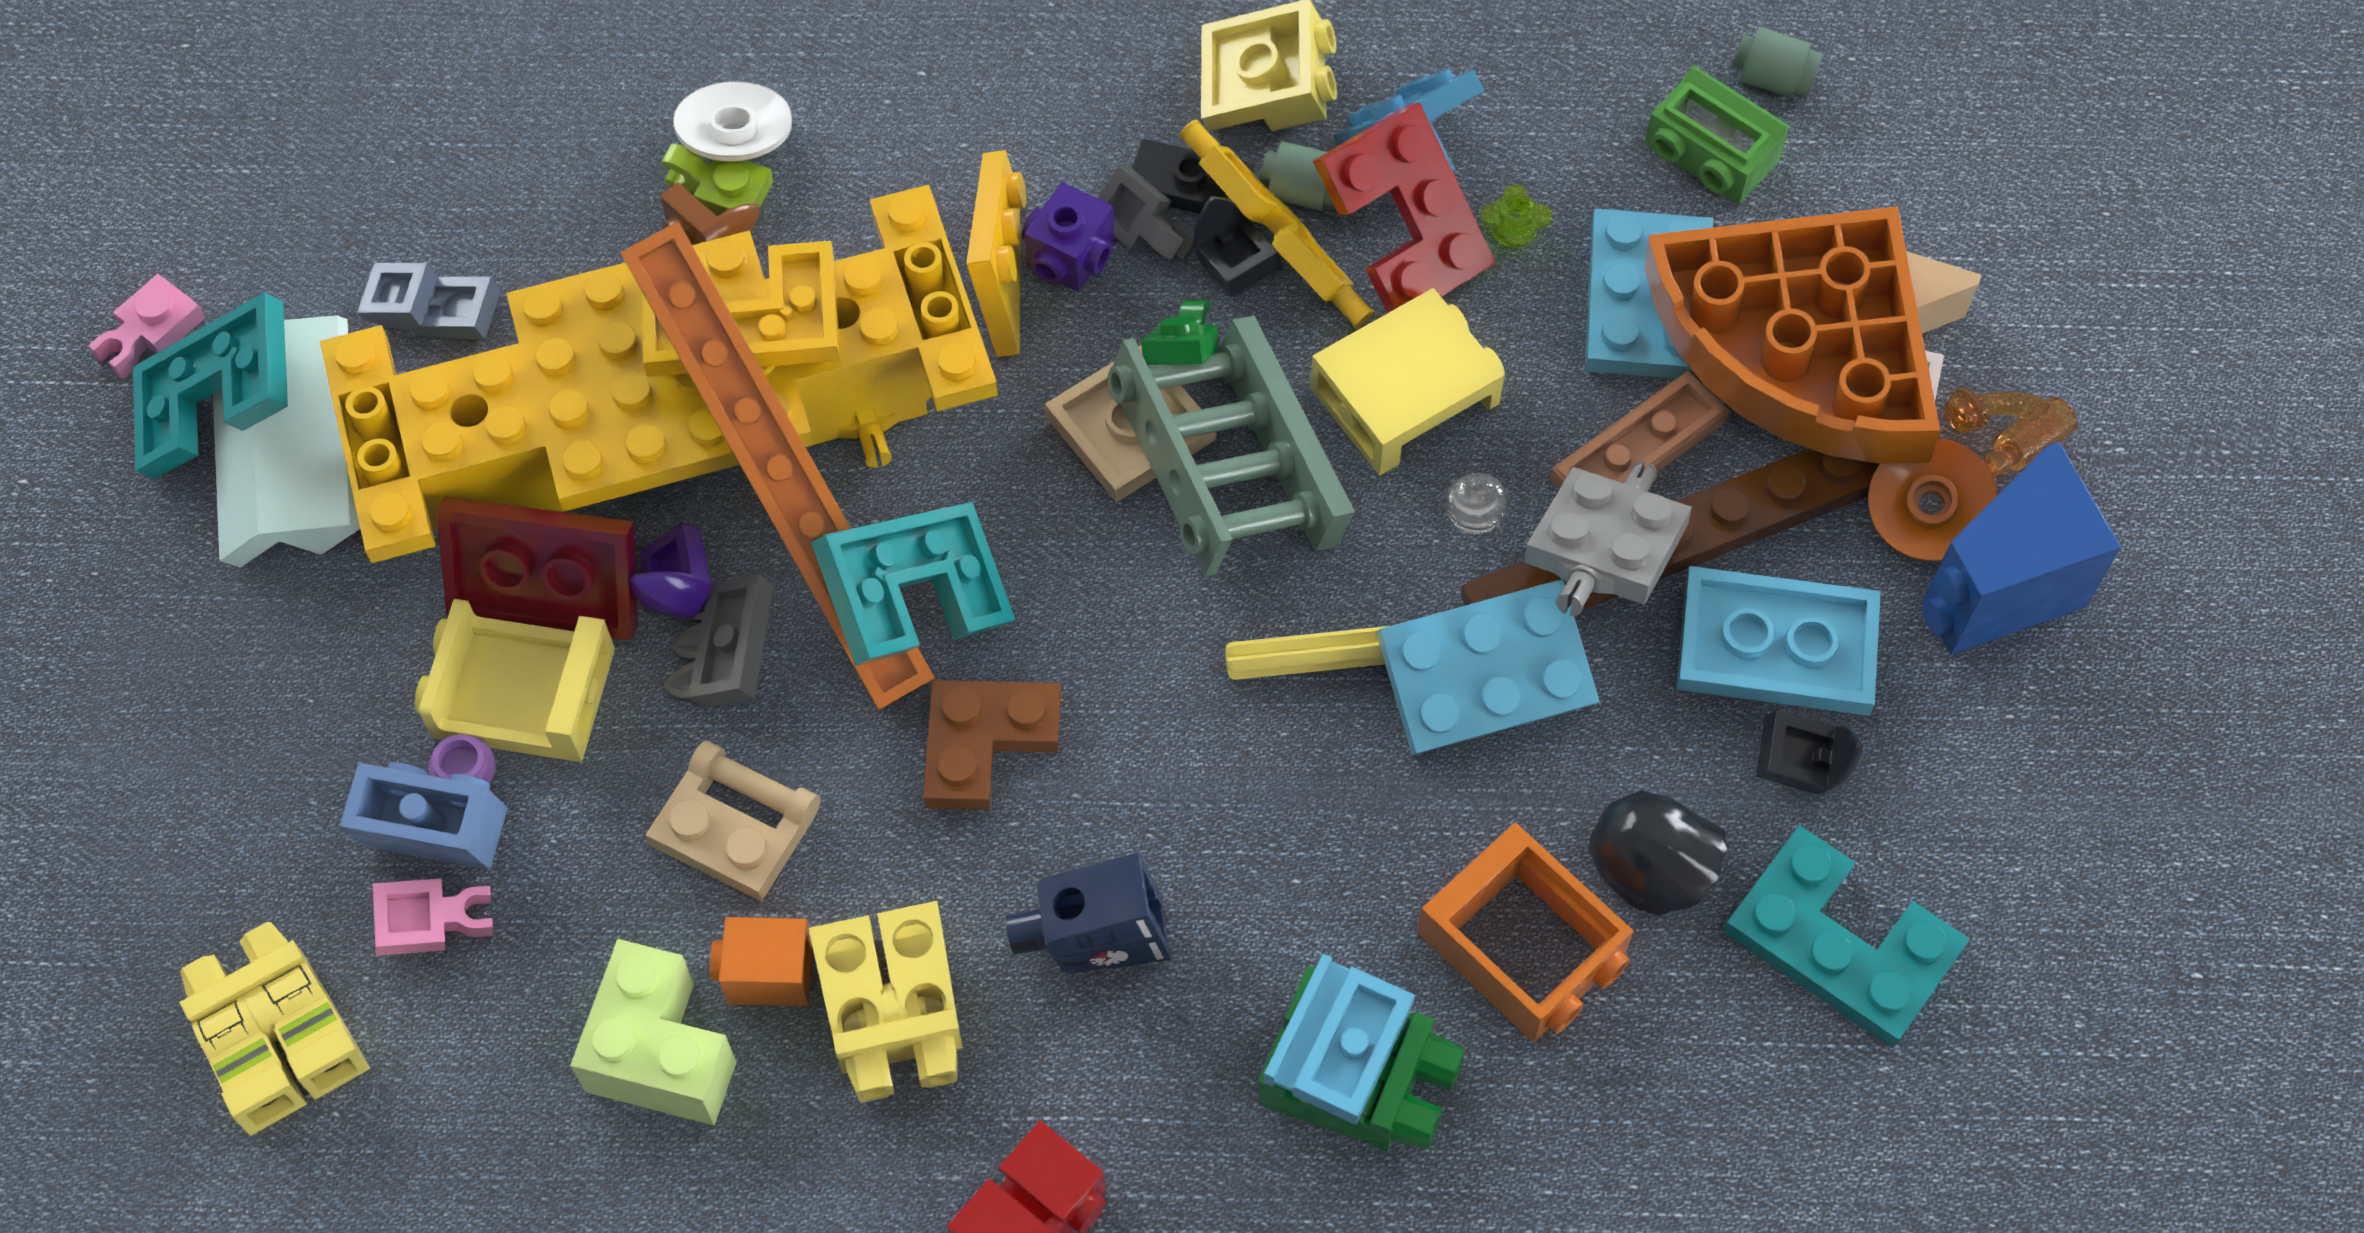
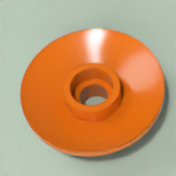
M1938 438L1930 463L1880 464L1870 483L1868 508L1876 531L1892 549L1915 560L1939 562L1942 561L1951 541L1997 496V490L1989 468L1975 452L1960 443ZM1934 495L1942 501L1943 509L1937 514L1929 515L1920 509L1919 501L1924 496Z

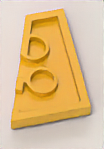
M1006 150L983 153L966 262L996 357L1020 355V244L1022 241L1020 208L1026 207L1027 196L1021 172H1012Z

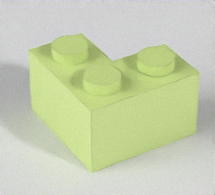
M617 939L570 1066L586 1093L715 1126L737 1062L725 1035L680 1024L694 987V981L683 955Z

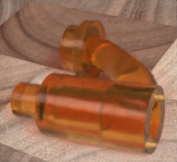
M1960 387L1950 394L1949 401L1944 405V413L1947 420L1956 430L1962 433L1980 430L1987 425L1989 415H2015L2020 417L2018 421L1994 438V450L1983 457L1984 463L1994 477H2000L2009 469L2021 472L2047 445L2056 442L2061 443L2076 432L2079 425L2078 418L2071 406L2056 396H2051L2045 400L2039 396L2018 391L1976 394L1968 388Z

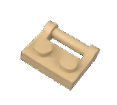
M708 740L703 741L693 753L686 774L645 836L650 846L762 902L816 816L820 805V796L803 787L794 791L725 757L726 752L724 748ZM715 780L783 814V818L775 829L705 793Z

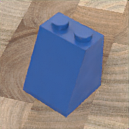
M2060 442L2047 445L1951 541L1922 601L1923 615L1927 626L1934 635H1941L1951 655L2087 607L2120 551V543Z

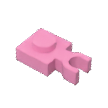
M157 274L113 312L120 327L101 334L88 347L95 359L100 363H103L112 353L121 351L109 364L115 374L123 380L133 371V367L139 363L141 354L148 348L155 353L162 351L183 339L206 317L196 302L161 275Z
M442 878L373 883L376 956L445 951V931H459L468 937L493 936L492 918L474 920L465 913L472 905L491 904L490 886L466 888L456 896L443 897Z

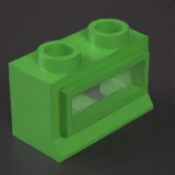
M1693 65L1679 85L1651 113L1644 144L1652 148L1661 159L1675 163L1701 180L1712 192L1723 194L1740 205L1780 161L1790 126Z

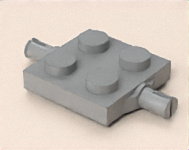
M1645 461L1634 463L1624 483L1572 467L1527 543L1524 563L1555 573L1567 582L1563 591L1556 599V606L1562 613L1566 614L1571 605L1569 616L1581 614L1583 606L1592 592L1615 594L1643 605L1646 604L1688 526L1692 509L1691 506L1648 492L1658 476L1656 468L1651 463H1648L1644 472Z

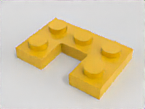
M820 241L768 246L770 298L724 302L760 367L840 360L832 242ZM705 251L696 252L708 273ZM642 293L643 365L647 377L686 374L687 371Z

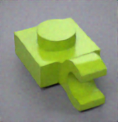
M671 144L661 161L662 166L670 169L664 179L665 183L673 186L678 182L687 191L694 192L693 196L716 216L743 204H757L760 207L773 184L772 170L746 160H712L709 164L702 160L699 155L679 144Z

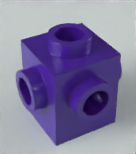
M1061 181L1042 209L1035 208L1024 224L1022 240L1025 241L1027 268L1032 269L1039 278L1048 283H1061L1079 292L1091 273L1098 275L1104 269L1111 255L1112 243L1115 240L1113 205Z

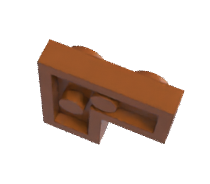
M932 680L923 795L925 808L990 810L994 751L1059 752L1061 683Z

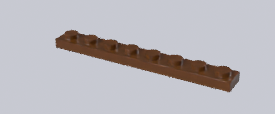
M1808 448L1677 500L1676 502L1692 507L1689 523L1659 580L1688 569L1689 566L1698 565L1868 497L1872 477L1880 463L1829 456ZM1522 561L1463 584L1461 598L1465 605L1561 580V578L1555 573ZM1592 592L1585 602L1583 610L1615 598L1618 595Z

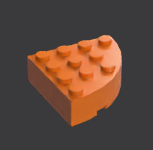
M1898 206L1648 235L1645 272L1655 310L1676 351L1704 386L1740 416L1783 440L1829 456L1880 464L1930 463L1940 434V426Z

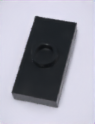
M1142 138L1132 169L1172 201L1169 207L1200 214L1210 196L1231 200L1200 166L1199 162L1202 159L1193 150ZM1243 162L1255 175V164Z

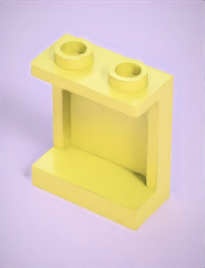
M1432 288L1312 356L1310 389L1380 476L1400 464L1402 445L1479 401L1487 410L1500 404L1505 371L1496 353L1488 347L1483 348L1469 332L1468 323L1462 312L1453 304L1447 305L1436 290Z
M454 599L448 618H442L435 630L433 650L436 656L429 676L423 675L421 677L415 694L416 712L420 714L432 739L444 740L452 735L464 734L477 737L494 749L582 762L615 651L605 620L579 616L574 632L479 617L473 613L468 601Z

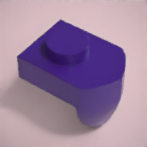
M680 522L639 552L643 574L632 576L630 578V586L637 600L653 612L672 619L687 620L694 618L703 606L711 589V580L701 529L685 522Z

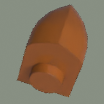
M678 182L660 195L666 221L663 223V229L679 221L692 245L746 231L751 232L761 210L757 204H743L716 216Z

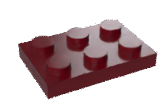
M444 497L436 512L446 616L449 615L453 600L460 599L468 601L473 613L479 617L574 632L579 616L605 620L611 638L632 640L638 628L637 598L633 595L630 586V578L636 575L634 521Z

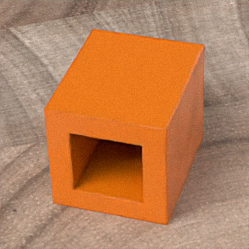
M725 917L723 940H714L712 942L710 976L712 981H719L728 1005L809 1006L814 951L807 919Z

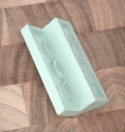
M338 315L284 320L288 407L241 431L223 421L222 389L213 394L219 561L241 568L279 541L322 555L360 529L320 346L321 340L348 334L347 319Z

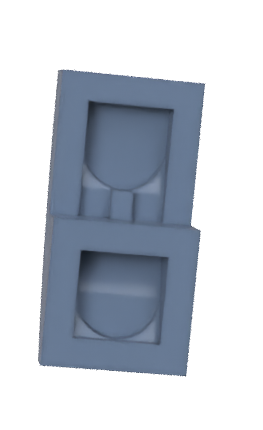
M374 263L357 313L363 320L403 331L444 338L485 340L501 289L492 277H438L428 263Z

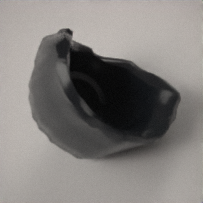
M1641 790L1610 803L1604 809L1598 819V823L1590 834L1588 849L1598 873L1617 894L1636 909L1661 916L1671 911L1689 909L1699 904L1705 891L1712 888L1719 879L1721 873L1720 863L1727 853L1728 845L1723 828L1695 814L1672 797Z

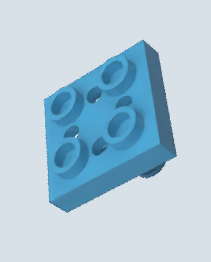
M1446 68L1429 77L1426 75L1400 87L1395 90V96L1381 103L1376 101L1347 116L1351 127L1333 137L1339 146L1410 103H1420L1452 171H1454L1456 168L1451 163L1432 123L1437 120L1436 117L1484 92V89L1475 70L1453 76L1450 68Z

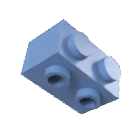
M391 762L388 768L358 763L340 827L365 847L490 870L508 807L489 790L490 784L473 776L452 774L450 779L429 776L425 770L404 763Z

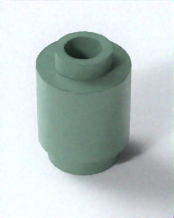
M1759 26L1755 37L1744 33L1732 67L1742 70L1739 82L1792 99L1793 93L1807 98L1824 53L1810 49L1812 44L1810 42Z
M1282 141L1277 152L1270 150L1266 152L1260 182L1264 186L1269 187V191L1283 203L1322 212L1325 210V207L1335 208L1313 163L1315 159L1324 155L1327 151Z

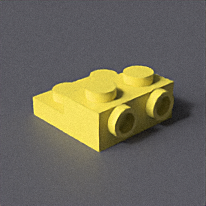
M1301 0L1202 25L1201 119L1209 131L1259 119H1264L1271 131H1277L1326 119V102L1336 100L1337 86L1330 66H1326L1325 55L1336 52V39L1330 21L1328 19L1321 20L1311 0Z

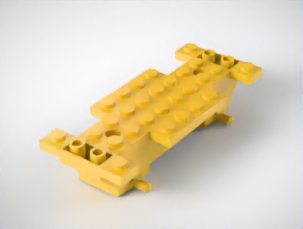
M929 185L870 199L872 216L883 249L834 261L840 360L761 367L805 447L838 438H859L866 458V465L870 468H878L874 447L877 448L882 466L887 465L892 460V455L889 452L883 432L898 422L927 415L926 401L931 396L937 412L998 396L997 382ZM750 231L692 245L696 252L705 251L708 275L724 302L770 298L769 278L764 279ZM626 263L508 292L506 295L519 343L396 375L389 341L382 325L320 341L364 548L371 564L435 547L432 530L438 531L436 510L445 496L566 512L740 465L688 373L647 377L643 365L642 291Z

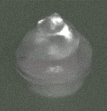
M1481 472L1468 473L1456 479L1448 488L1445 500L1447 515L1455 526L1465 533L1479 535L1489 532L1497 527L1506 516L1508 508L1506 488L1498 479L1489 474Z

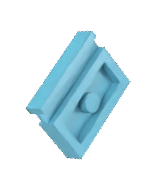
M1322 954L1264 1073V1083L1270 1086L1276 1084L1292 1092V1096L1357 1125L1413 1006L1415 995L1352 966L1350 969L1332 962V957Z

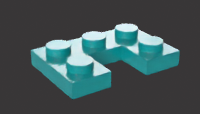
M263 292L133 367L136 472L155 480L197 457V403L221 389L223 392V421L241 431L288 407L283 301Z
M973 502L826 534L811 543L855 666L903 654L920 646L900 591L902 587L932 580L953 640L1001 628L1016 620Z
M1799 825L1729 918L1723 933L1894 1049L1970 939L1912 900L1876 950L1822 913V910L1850 874L1855 862Z

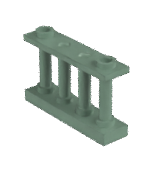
M1254 315L1232 319L1218 353L1213 354L1203 364H1158L1148 366L1134 338L1122 341L1114 364L1108 372V386L1111 396L1116 403H1121L1180 525L1183 546L1190 555L1195 556L1204 577L1216 575L1232 540L1297 525L1301 530L1305 531L1315 552L1337 547L1355 511ZM1223 377L1225 381L1230 382L1239 402L1172 415L1159 389ZM1247 426L1250 430H1254L1264 450L1262 452L1196 465L1184 438ZM1272 475L1273 478L1279 480L1289 499L1288 502L1221 516L1208 488Z

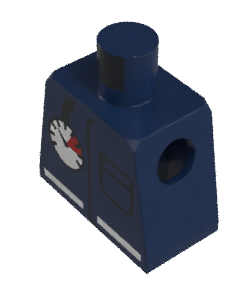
M1140 853L1129 854L1042 878L1037 883L1040 909L1006 916L1007 935L1013 955L1048 949L1064 973H1078L1171 960L1162 896Z

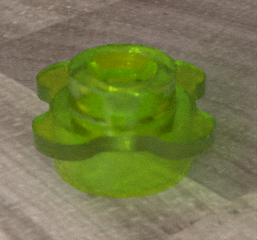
M1510 185L1504 189L1503 197L1496 203L1483 206L1480 218L1485 226L1491 227V232L1497 241L1509 247H1521L1534 240L1538 228L1549 226L1552 219V211L1548 206L1538 205L1528 196L1525 187ZM1518 213L1521 214L1522 217H1515L1511 214Z

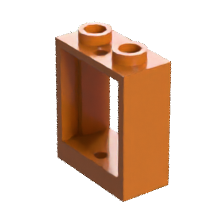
M1516 822L1421 908L1417 933L1532 1043L1549 1028L1556 1034L1563 1031L1583 1009L1584 1003L1579 999L1592 986L1598 984L1602 989H1605L1622 974L1631 961L1625 954L1634 932ZM1516 876L1596 949L1539 1005L1459 931L1464 924Z

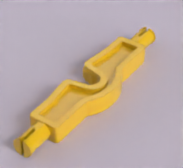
M1195 119L1188 123L1181 131L1179 137L1202 159L1199 162L1200 166L1248 219L1265 225L1274 233L1273 247L1323 300L1332 301L1353 324L1355 329L1363 326L1373 316L1375 311L1351 288L1354 283L1316 243L1312 234L1299 218L1259 181L1230 148L1221 146L1202 126L1199 120Z

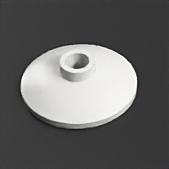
M723 82L698 89L682 100L674 114V130L678 140L693 153L720 161H742L763 156L779 147L786 140L792 128V115L787 102L771 89L747 82Z

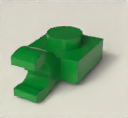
M1210 300L1183 301L1179 316L1161 320L1160 325L1141 340L1142 355L1147 365L1203 364L1219 349L1218 325H1205L1206 314L1211 309Z

